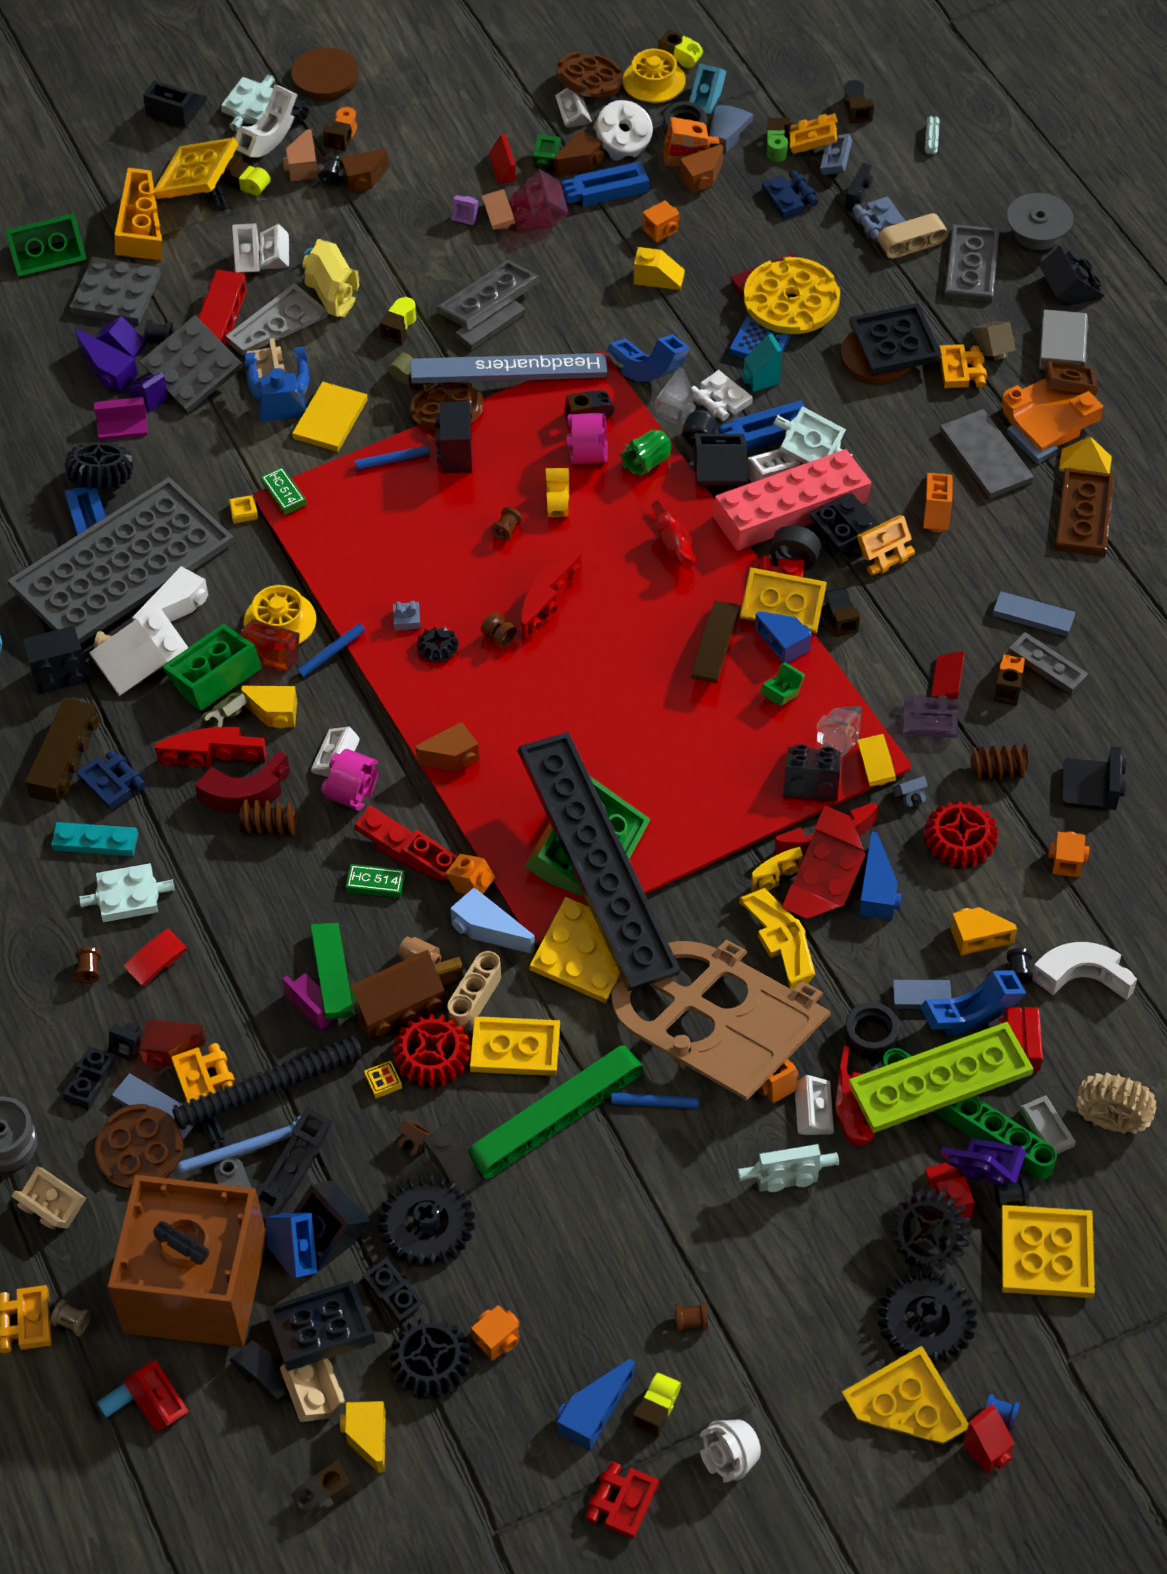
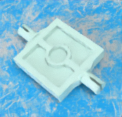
M267 75L262 83L242 77L221 105L222 112L235 118L230 124L232 130L238 131L243 123L255 125L261 119L273 91V88H270L275 81L272 76Z
M803 406L797 417L791 422L778 415L773 425L786 431L785 439L779 451L804 464L842 451L840 449L841 438L846 429Z
M151 863L96 873L98 885L96 894L79 896L81 908L98 904L103 922L157 913L159 893L175 891L173 879L156 882V879L153 877Z
M818 1144L762 1153L759 1155V1161L754 1167L738 1168V1176L740 1181L757 1178L760 1191L777 1192L784 1187L796 1185L798 1187H806L818 1181V1172L822 1167L839 1165V1158L837 1152L821 1155Z

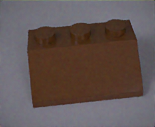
M428 950L350 985L355 1016L369 1040L385 1036L396 1027L408 1025L409 1020L413 1022L419 1015L422 1016L426 1013L436 1012L446 1004L444 988Z

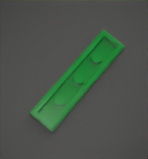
M339 923L311 924L310 933L324 1019L353 1017V1006Z

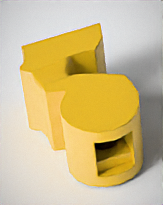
M546 468L548 517H568L569 468Z

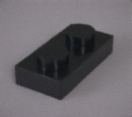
M862 163L846 193L845 210L853 212L854 206L863 203L865 190L870 189L873 182V175H870V164Z

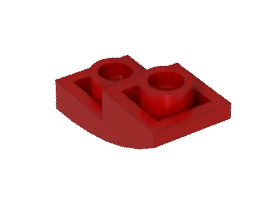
M167 929L146 944L123 966L145 987L164 967L169 968L188 948L170 929Z

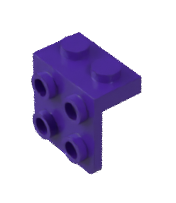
M971 1138L967 1151L942 1147L940 1154L947 1159L948 1165L958 1168L962 1171L961 1175L967 1179L977 1181L980 1177L993 1184L1003 1185V1182L1016 1184L1026 1150L1021 1146Z

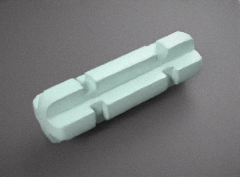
M930 116L927 118L925 152L927 154L937 153L938 117L933 118Z

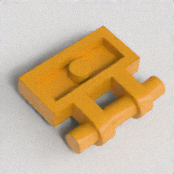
M823 114L819 115L817 119L810 121L805 119L799 121V124L792 125V132H790V148L792 153L806 152L810 149L836 143V115L827 116Z
M964 344L940 345L939 349L942 353L940 363L944 388L969 387L970 380L976 382L977 388H984L986 386L987 373L986 369L983 368L984 355L980 351L979 346H973L970 349L971 351L965 352ZM970 363L973 368H968L967 364Z
M901 515L857 536L864 559H875L874 564L867 567V571L871 576L877 573L883 574L889 570V567L897 563L903 564L908 561L909 557L915 555L912 546L904 547V543L912 540L905 518ZM893 549V554L886 557L885 552Z
M211 1044L208 1047L210 1054L205 1056L201 1055L198 1047L171 1057L187 1103L192 1098L197 1100L199 1095L205 1097L207 1092L215 1093V1089H224L223 1086L225 1085L230 1087L235 1082L233 1074L228 1071L226 1065L228 1061L226 1054L221 1051L219 1044ZM215 1068L218 1075L209 1077L207 1069Z
M47 1285L17 1289V1300L9 1301L8 1293H0V1353L11 1352V1342L14 1339H19L21 1350L51 1346L49 1289ZM13 1314H18V1325L10 1326V1317Z

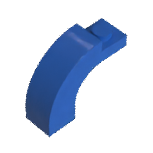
M674 334L657 339L650 356L643 353L626 338L610 343L607 352L614 356L616 361L624 365L621 370L624 376L635 381L646 382L676 371L685 361L690 347Z
M1014 970L992 971L977 988L969 993L952 999L925 1000L920 1008L932 1030L944 1029L947 1036L957 1035L982 1027L1004 1014V1010L1007 1007L1015 1006L1026 992Z

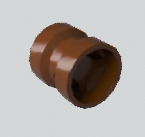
M498 612L488 615L480 628L481 632L488 638L492 637L493 642L500 648L508 646L517 634V628L512 623L505 622L504 617Z

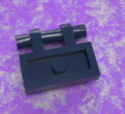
M792 170L789 173L791 179L789 181H786L782 175L762 182V191L783 219L804 212V204L809 203L811 207L818 204L815 191L806 185V179L802 174H798L796 170ZM799 189L801 193L796 195L794 191Z
M114 750L107 752L106 758L108 761L106 763L97 757L77 771L78 778L109 810H112L132 796L128 788L129 786H134L139 791L146 787V782L142 779L141 773L137 769H132L127 764V759L123 755L117 754ZM120 771L123 775L118 778L113 772Z

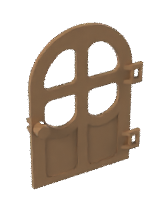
M725 940L717 949L698 942H668L675 958L698 959L708 963L710 966L687 987H683L670 979L650 984V986L674 999V1002L654 1021H644L636 1014L630 1002L632 991L628 992L621 975L612 988L614 1012L619 1022L630 1033L669 1055L672 1063L675 1064L678 1060L681 1068L684 1069L688 1066L745 1100H748L831 1015L828 1009L816 1003L822 997L823 992L803 981L793 990L740 962L747 951L728 940ZM731 948L737 951V953L734 955L727 951V949ZM722 976L734 977L744 983L748 989L745 1001L741 1005L730 1009L720 1008L701 996ZM806 989L813 993V995L809 996L802 991ZM687 1010H694L715 1024L714 1031L710 1036L691 1043L686 1035H678L674 1038L666 1031Z

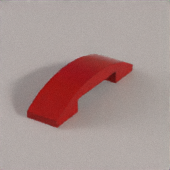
M876 802L850 811V818L859 837L865 834L876 822L878 807ZM801 828L775 836V854L778 855L790 849L800 847L804 857L814 833L805 836Z

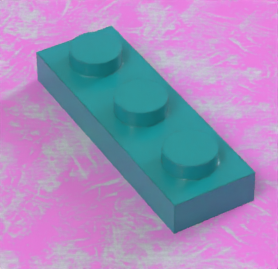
M57 822L51 845L53 851L134 856L138 830L133 827Z

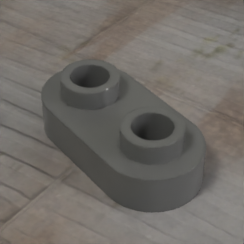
M230 1157L216 1163L214 1174L217 1184L251 1188L243 1164L239 1159ZM228 1167L234 1168L231 1172L224 1171Z

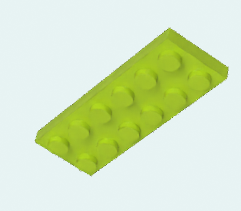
M1008 1022L851 1078L849 1079V1087L872 1132L875 1133L1032 1075L1033 1067Z

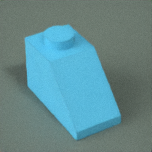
M699 63L689 102L698 104L704 109L705 113L710 114L721 94L727 71Z

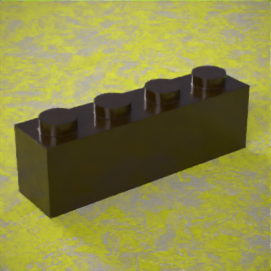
M68 698L63 699L26 778L25 784L29 797L60 804L63 795L69 792L70 780L73 773H77L79 770L82 753L88 750L92 731H96L98 728L99 716L96 715L94 704Z

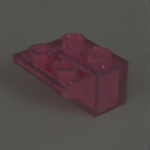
M540 169L508 198L516 229L520 233L553 228L568 214L560 181Z

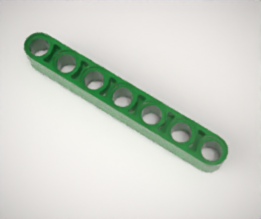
M626 1046L617 1047L477 1141L467 1151V1158L485 1179L493 1177L611 1097L612 1093H617L633 1082L643 1072V1065Z
M890 1049L883 1057L882 1067L912 1056L901 1049ZM972 1096L932 1111L971 1138L1012 1145L1011 1143L1021 1144L1022 1148L1026 1150L1021 1170L1036 1179L1043 1180L1051 1176L1057 1158L1055 1148L977 1097ZM968 1111L971 1112L973 1115H965L962 1112ZM987 1127H994L998 1131H990ZM1036 1159H1044L1048 1163H1040Z

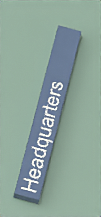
M605 353L410 359L412 383L607 378Z

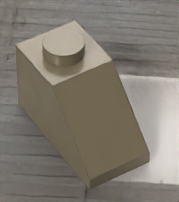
M991 322L971 327L972 333L984 356H993L994 360L1008 357V352L1016 351L1010 322Z

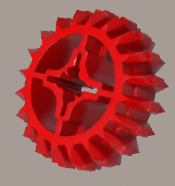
M959 799L956 805L947 801L945 807L938 805L936 812L931 811L929 819L925 822L924 841H926L927 850L932 851L933 858L940 857L941 865L945 862H950L951 868L956 864H959L963 870L966 864L975 868L977 861L984 864L986 858L991 857L998 842V828L995 827V818H990L989 810L981 812V804L973 807L971 801L965 805Z
M431 1013L427 1020H424L419 1015L417 1023L409 1020L408 1028L401 1027L399 1031L400 1036H396L394 1040L393 1056H395V1066L399 1068L402 1077L407 1076L410 1084L418 1080L420 1088L425 1083H429V1086L433 1089L435 1083L440 1082L444 1087L446 1079L455 1082L456 1074L463 1075L464 1066H468L471 1049L467 1034H464V1029L461 1025L456 1026L454 1019L446 1022L443 1014L439 1019H434V1015ZM418 1042L419 1047L415 1050V1053L410 1056L409 1052L411 1048ZM453 1046L455 1048L454 1052L446 1060L445 1054L448 1053V1049Z

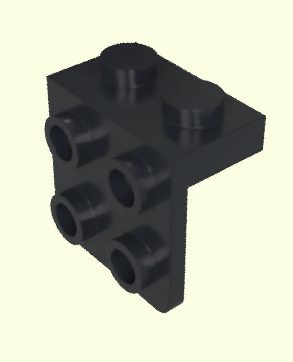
M803 744L788 747L783 797L837 801L841 752L833 747L817 749L809 748Z
M1111 746L1107 762L1065 759L1063 763L1062 803L1067 806L1116 810L1119 797H1124L1126 781L1121 780V775H1125L1126 759L1122 758V747Z

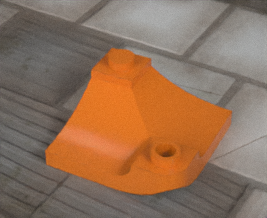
M1046 378L1023 389L1016 385L1006 390L1002 399V408L1012 425L1015 424L1041 452L1053 445L1057 447L1079 437L1081 429L1101 420L1104 406L1089 391L1080 394L1048 388Z

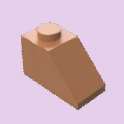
M309 129L286 148L287 158H283L284 170L290 173L291 181L318 178L312 130Z

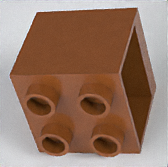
M135 1175L108 1284L123 1333L244 1347L267 1239L256 1189ZM160 1221L170 1224L172 1226L171 1229H178L195 1240V1244L200 1243L208 1248V1258L202 1265L191 1261L190 1256H183L166 1245V1241L161 1242L155 1238L153 1233L155 1226Z

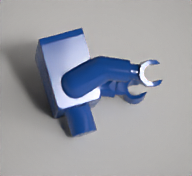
M304 347L294 348L296 352L295 358L298 362V377L294 373L285 374L282 369L275 368L270 371L269 376H262L260 382L258 371L255 368L257 364L256 352L245 354L244 366L248 367V370H246L248 388L253 397L258 401L260 422L300 418L306 411L304 394L310 379L308 364L305 362L308 360V355Z

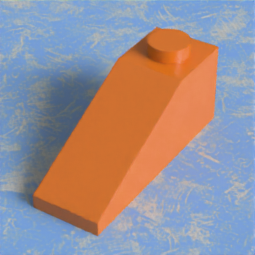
M927 473L924 528L932 532L949 530L952 509V475Z

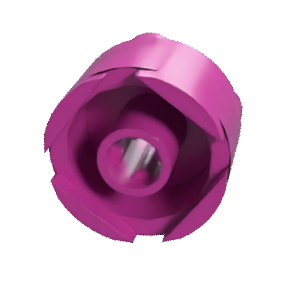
M604 413L568 415L569 430L572 429L571 433H567L568 449L573 448V450H570L571 465L607 462L608 442L605 434L607 427Z
M344 749L340 754L334 753L329 763L331 771L329 777L322 784L321 793L325 794L327 799L357 811L361 810L365 806V804L361 803L364 796L370 797L374 790L379 769L374 768V765L379 764L378 760L349 749Z

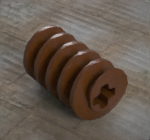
M1024 744L1021 750L1018 745H1013L1011 751L1007 745H1003L1000 752L997 746H992L989 752L985 746H981L979 752H977L975 747H971V771L976 774L978 781H981L983 773H986L988 779L992 780L994 772H997L999 780H1002L1004 772H1008L1010 779H1013L1015 771H1018L1021 779H1023L1028 768L1027 745Z
M244 799L239 813V833H242L245 827L246 832L252 834L256 827L258 834H263L267 828L268 833L274 835L276 829H278L280 835H285L288 829L290 835L294 836L297 827V811L293 809L291 801H288L285 809H282L280 801H277L275 807L271 808L269 800H266L264 807L260 808L258 800H255L253 807H250L248 800Z

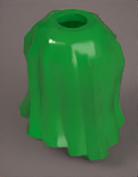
M651 430L643 436L631 440L630 444L625 445V450L620 453L622 466L624 469L628 468L633 475L644 476L651 468L669 457L671 442L663 431Z

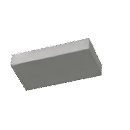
M1047 1095L1021 1106L1020 1112L1033 1133L1053 1146L1057 1154L1075 1146L1076 1141Z

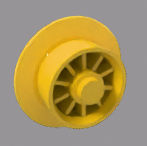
M648 49L638 53L633 58L632 65L627 68L623 75V86L631 97L639 101L662 103L672 100L683 91L685 75L682 69L677 66L676 59L672 54L661 49Z
M285 585L269 586L261 590L254 597L244 616V628L248 637L255 644L271 650H285L300 645L309 638L316 625V613L312 604L301 596L297 590Z

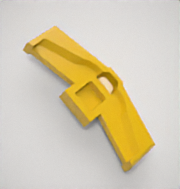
M765 888L740 897L739 903L765 927L758 931V938L769 957L773 958L781 954L789 988L793 990L801 981L807 984L810 983L815 976V970L805 937L806 931L800 921L783 909L782 905Z

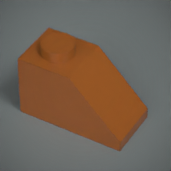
M718 145L680 159V177L692 193L713 186L723 165V146Z
M462 722L415 746L417 762L422 766L458 771L464 767H470L479 760L478 743Z

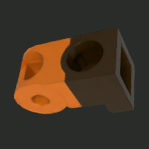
M340 108L336 112V120L333 125L325 126L323 130L324 147L342 151L347 150L357 130L356 112L353 108Z
M1003 655L994 702L1017 706L1025 658Z

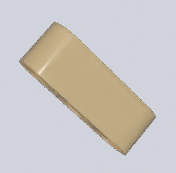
M933 213L886 227L879 232L877 241L889 258H897L939 245L948 238L949 232L938 215Z
M484 951L476 957L448 1002L449 1020L454 1019L456 1026L461 1025L464 1030L469 1029L474 1024L475 1016H479L501 980L500 958L496 953ZM485 968H493L492 970H488V971H487V970H483V969H485ZM473 989L480 990L478 992H470ZM459 1011H465V1012H466V1013H464V1014H456V1013L459 1012Z

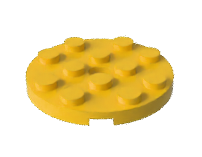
M784 257V261L771 263V261L765 262L749 275L744 287V304L749 315L761 326L779 333L802 334L819 329L835 316L839 307L840 288L834 281L833 274L819 263L804 258ZM792 293L797 295L796 297H790L789 299L787 296Z

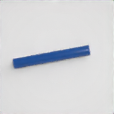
M428 445L359 459L354 462L356 470L430 454Z
M358 623L298 668L299 674L304 678L364 633V627Z
M612 1093L611 1104L698 1109L699 1097Z

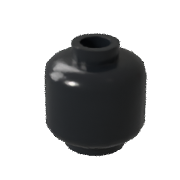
M699 409L690 412L686 417L682 436L690 446L694 447V434H715L717 422L713 415L706 410Z

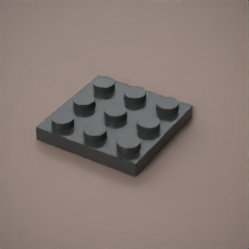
M92 257L70 305L71 314L111 321L122 316L129 324L139 325L161 276L160 268Z
M196 315L140 360L142 366L151 375L163 373L167 392L187 413L243 368L240 360Z

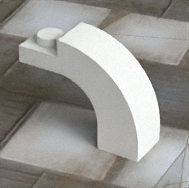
M274 85L267 108L261 119L253 126L239 127L235 138L238 143L236 150L250 157H261L270 153L285 137L293 122L294 116L290 114L297 94L281 86Z
M1090 942L1067 943L1050 950L1034 964L1032 973L1033 981L1052 995L1072 979L1089 977L1104 983L1125 1000L1133 994L1137 978L1134 977L1130 970L1119 966L1121 954L1109 947Z

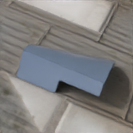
M718 105L715 108L709 136L718 137L719 145H722L723 152L727 153L739 141L740 133L753 122V114L740 108Z

